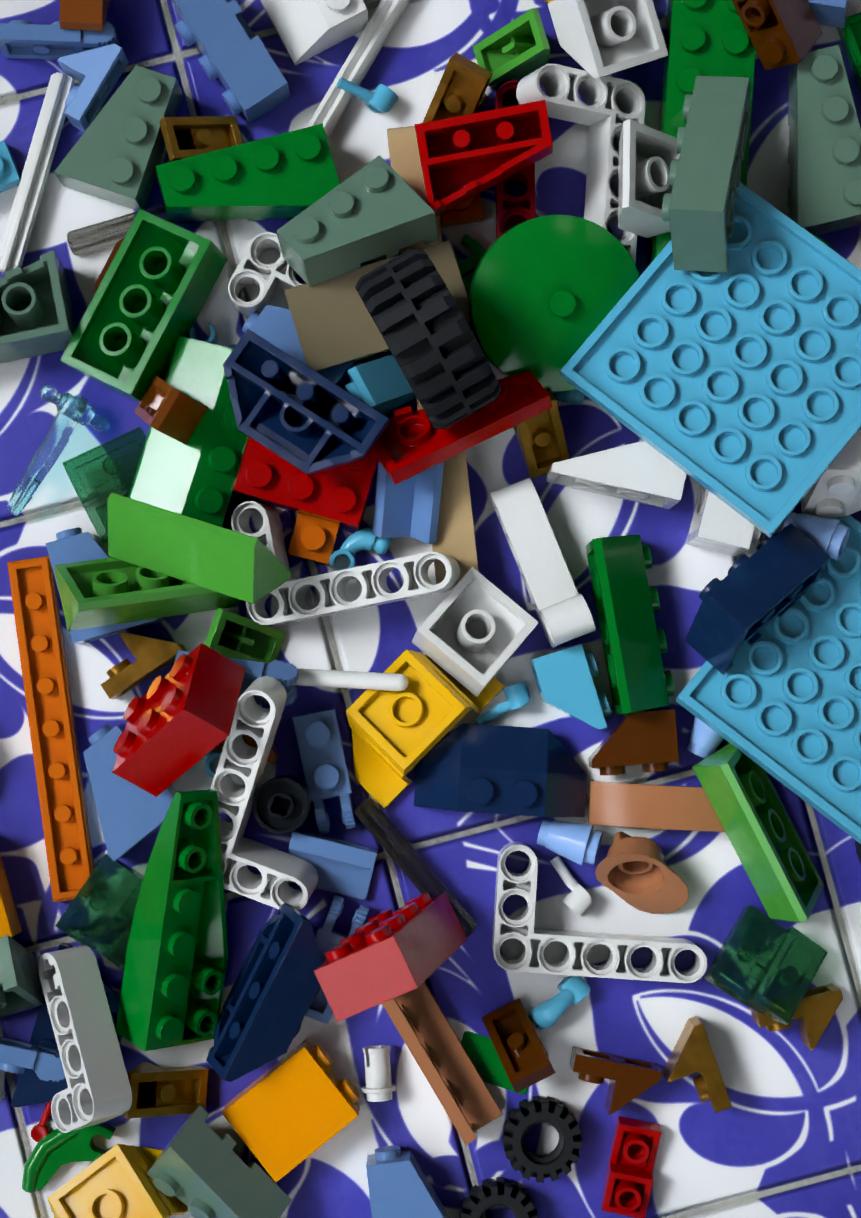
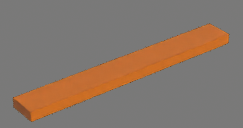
M49 556L7 562L53 902L97 896L98 888L56 580Z

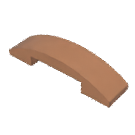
M590 781L588 824L725 832L703 787Z

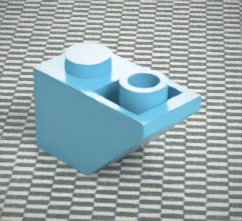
M393 355L363 363L347 370L350 383L345 385L347 392L383 415L416 398Z
M580 644L530 660L543 702L594 729L607 728L605 718L611 716V711L605 693L596 692L592 677L599 675L592 651L584 652L583 646Z

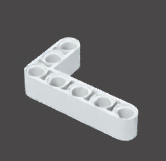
M546 64L520 80L516 89L517 100L519 104L545 100L548 117L590 126L584 219L596 223L607 231L609 226L612 230V235L622 243L634 263H636L637 235L618 228L619 142L623 121L631 119L644 124L646 104L644 93L636 83L611 76L594 79L585 70L559 64ZM540 83L544 86L546 94L542 91ZM578 92L582 95L584 103L581 101ZM613 142L615 143L618 152L615 150ZM610 184L613 186L615 194L612 192Z
M246 501L239 504L231 516L232 531L258 538L290 571L278 512L272 506L259 502ZM259 511L263 517V525L258 532L253 533L249 526V519L254 512ZM426 552L292 580L290 575L288 581L254 604L246 602L249 616L256 623L261 625H283L446 592L458 583L460 567L458 562L450 555L440 552ZM441 560L446 567V576L441 583L434 584L428 577V569L434 561ZM397 568L404 577V583L399 591L393 593L387 586V576L392 570ZM356 577L361 583L362 592L356 600L352 601L347 597L345 589L347 582L351 578ZM312 586H315L320 593L319 604L314 609H310L305 602L306 591ZM272 594L279 602V609L274 617H270L265 611V601Z
M263 676L254 680L237 702L230 735L225 740L210 788L217 791L219 812L226 813L233 821V823L226 822L219 816L223 884L226 890L279 909L285 902L299 911L304 908L318 883V874L314 866L304 859L243 837L252 810L253 798L259 788L287 697L285 687L279 680L274 677ZM254 695L266 698L270 708L260 707L255 702ZM242 735L251 736L256 741L258 747L247 745L243 741ZM230 773L240 776L244 780L245 785L235 783L231 779ZM247 865L256 867L261 872V875L252 873L247 868ZM287 881L296 882L302 890L293 889Z
M519 841L510 842L499 851L496 871L492 950L494 959L504 970L522 973L674 983H693L701 979L705 974L707 958L703 950L688 939L534 928L538 875L537 857L531 847ZM514 851H522L529 856V865L522 873H511L506 868V858ZM510 895H521L526 899L527 906L525 911L519 916L512 917L507 915L502 907L505 899ZM511 938L518 939L524 944L521 956L513 960L506 959L500 954V947L503 942ZM554 941L562 942L567 948L566 956L559 962L547 961L543 955L545 947ZM597 944L606 945L609 947L610 952L607 961L601 965H593L587 961L588 951ZM639 947H647L652 951V960L644 968H636L631 965V955ZM683 950H691L695 954L694 965L686 971L676 970L674 961L677 954Z

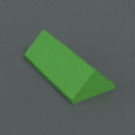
M112 492L107 500L108 556L252 604L288 581L291 575L287 567L258 538Z
M113 557L55 565V574L67 631L211 611L218 608L236 607L241 601Z
M728 744L695 764L692 768L769 918L799 923L806 921L812 913L824 883L767 772L738 748Z

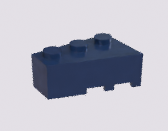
M791 523L778 534L774 533L771 538L766 535L756 547V552L750 557L746 554L740 556L730 567L728 575L720 581L718 578H714L704 587L699 595L702 603L685 642L723 675L733 666L732 661L739 647L745 642L753 646L762 636L758 631L774 617L778 616L781 618L818 581L831 557Z

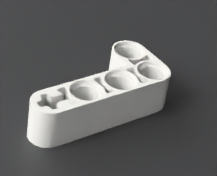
M262 232L252 239L229 281V296L236 310L243 315L250 316L256 310L261 313L265 306L270 304L278 287L286 290L302 285L295 279L297 273L283 259L282 252L279 259L273 264H263L258 260L260 253L267 248H275L281 252L278 236L275 233ZM252 284L260 288L259 296L253 301L245 302L238 298L239 291L246 285Z
M527 478L489 493L496 515L551 647H556L595 631L596 627L583 595L577 592L531 479Z
M83 945L44 953L39 960V978L68 1085L67 1089L53 1096L51 1113L58 1130L62 1133H67L104 1123L127 1113L132 1105V1091L94 952L90 947Z

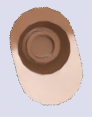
M619 831L614 836L613 844L610 846L606 858L597 865L595 870L596 878L602 885L612 890L626 903L640 911L651 914H667L683 907L689 897L687 884L676 872L666 865L661 847L654 840L646 837H631L623 831Z

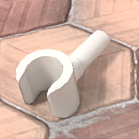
M558 855L550 862L565 885L572 890L563 902L577 915H582L591 905L592 897L573 878Z

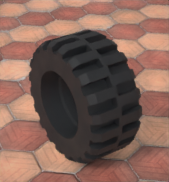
M411 248L359 279L355 289L434 429H446L498 398L501 387L488 360L445 282L423 249Z

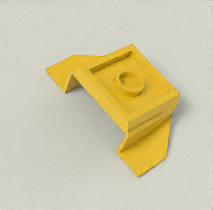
M406 649L383 673L405 675L408 679L407 688L403 691L367 689L346 710L348 723L352 728L355 780L386 809L412 782L406 776L412 768L471 708L479 714L505 688L502 683L494 677L476 697L429 656Z
M116 1144L47 1197L54 1218H170L172 1215H184L189 1210L188 1206L177 1197H170L160 1192L155 1187L153 1179L146 1174L163 1150L125 1144Z

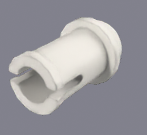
M390 1045L363 1047L366 1086L362 1087V1093H366V1100L368 1102L392 1100V1092L396 1090V1085L391 1082Z

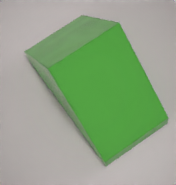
M536 8L530 9L473 46L477 64L493 73L488 86L529 75L548 64L550 54L549 43L539 11Z
M218 608L205 645L225 657L268 664L277 660L286 632L267 625H261L254 620Z

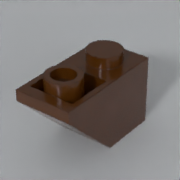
M732 0L765 70L802 62L822 35L821 28L808 0Z
M675 709L638 711L625 714L588 758L589 767L599 768L600 775L626 774L625 766L642 764L643 772L669 770L668 762L679 761Z

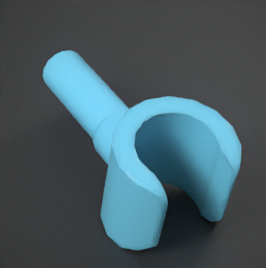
M342 77L337 83L338 88L366 102V106L374 113L389 112L398 100L397 94L383 84H379L372 93L368 89Z
M523 681L503 688L507 701L496 705L476 718L478 724L487 725L502 714L528 704L531 696L526 682Z

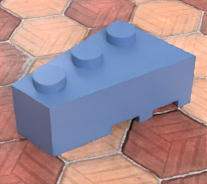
M172 0L179 22L174 25L188 47L195 44L203 55L198 59V62L211 81L218 78L226 91L221 95L234 116L242 113L250 124L291 97L288 82L259 36H255L240 14L242 9L236 0Z

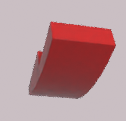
M618 1116L601 1205L602 1211L635 1218H645L654 1181L652 1171L662 1133L660 1124Z

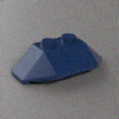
M249 329L246 330L223 364L225 377L228 380L237 429L308 476L366 458L390 423L389 418Z
M462 723L416 764L414 806L462 812L538 817H585L587 773L549 729Z
M284 902L279 908L278 913L272 916L260 930L222 1007L214 1033V1047L212 1046L209 1049L206 1061L225 1081L232 1082L287 1053L293 1038L300 1031L302 1020L312 1000L320 991L321 986L314 970L323 963L311 921L288 903Z

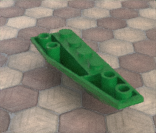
M213 789L177 791L156 838L136 903L126 952L116 1033L144 1051L214 1039L224 990L228 962L218 794Z

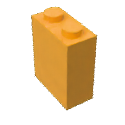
M308 1039L227 1102L222 1111V1115L275 1182L279 1181L359 1116L360 1106L357 1103L361 1099L359 1093L348 1079L344 1078L340 1081L330 1069L334 1065L331 1057L320 1044L313 1047Z

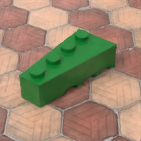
M323 123L155 166L158 183L170 222L225 221V219L248 218V221H265V218L293 219L340 184Z

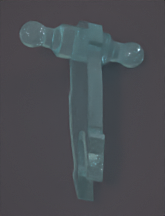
M46 385L41 389V398L46 402L55 404L58 413L51 423V429L38 448L9 500L6 508L11 510L10 513L18 516L33 498L32 495L59 458L78 423L83 426L89 424L100 433L109 430V419L97 415L94 407L90 406L87 398L82 395L61 394L51 385Z

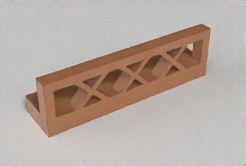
M424 981L418 988L382 1003L463 1142L467 1145L477 1139L478 1129L503 1115L502 1110L427 983Z

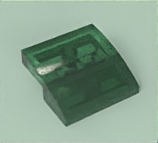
M141 427L62 463L102 543L108 542L107 500L111 492L124 497L129 496L147 438Z
M105 854L55 926L81 945H86L91 950H96L124 970L134 911L144 875L119 860L113 861L108 854Z
M752 905L743 908L704 979L753 1010L781 1024L788 1025L828 952L794 927L785 930Z

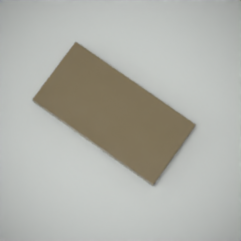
M450 240L421 248L427 253L442 277L468 325L472 326L469 300ZM397 256L362 266L360 269L311 287L306 283L284 290L307 367L319 373L390 351L355 286L362 276Z

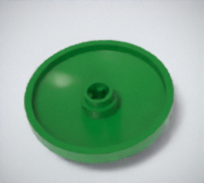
M547 215L524 221L496 239L485 252L476 268L469 297V313L474 335L485 356L507 377L530 370L546 391L575 390L576 388L560 376V370L640 277L632 257L622 243L614 235L594 222L570 215Z

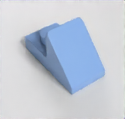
M115 43L63 56L57 60L65 74L81 83L80 86H74L69 92L65 101L66 110L64 113L72 126L83 132L86 131L99 114L129 63L122 47Z

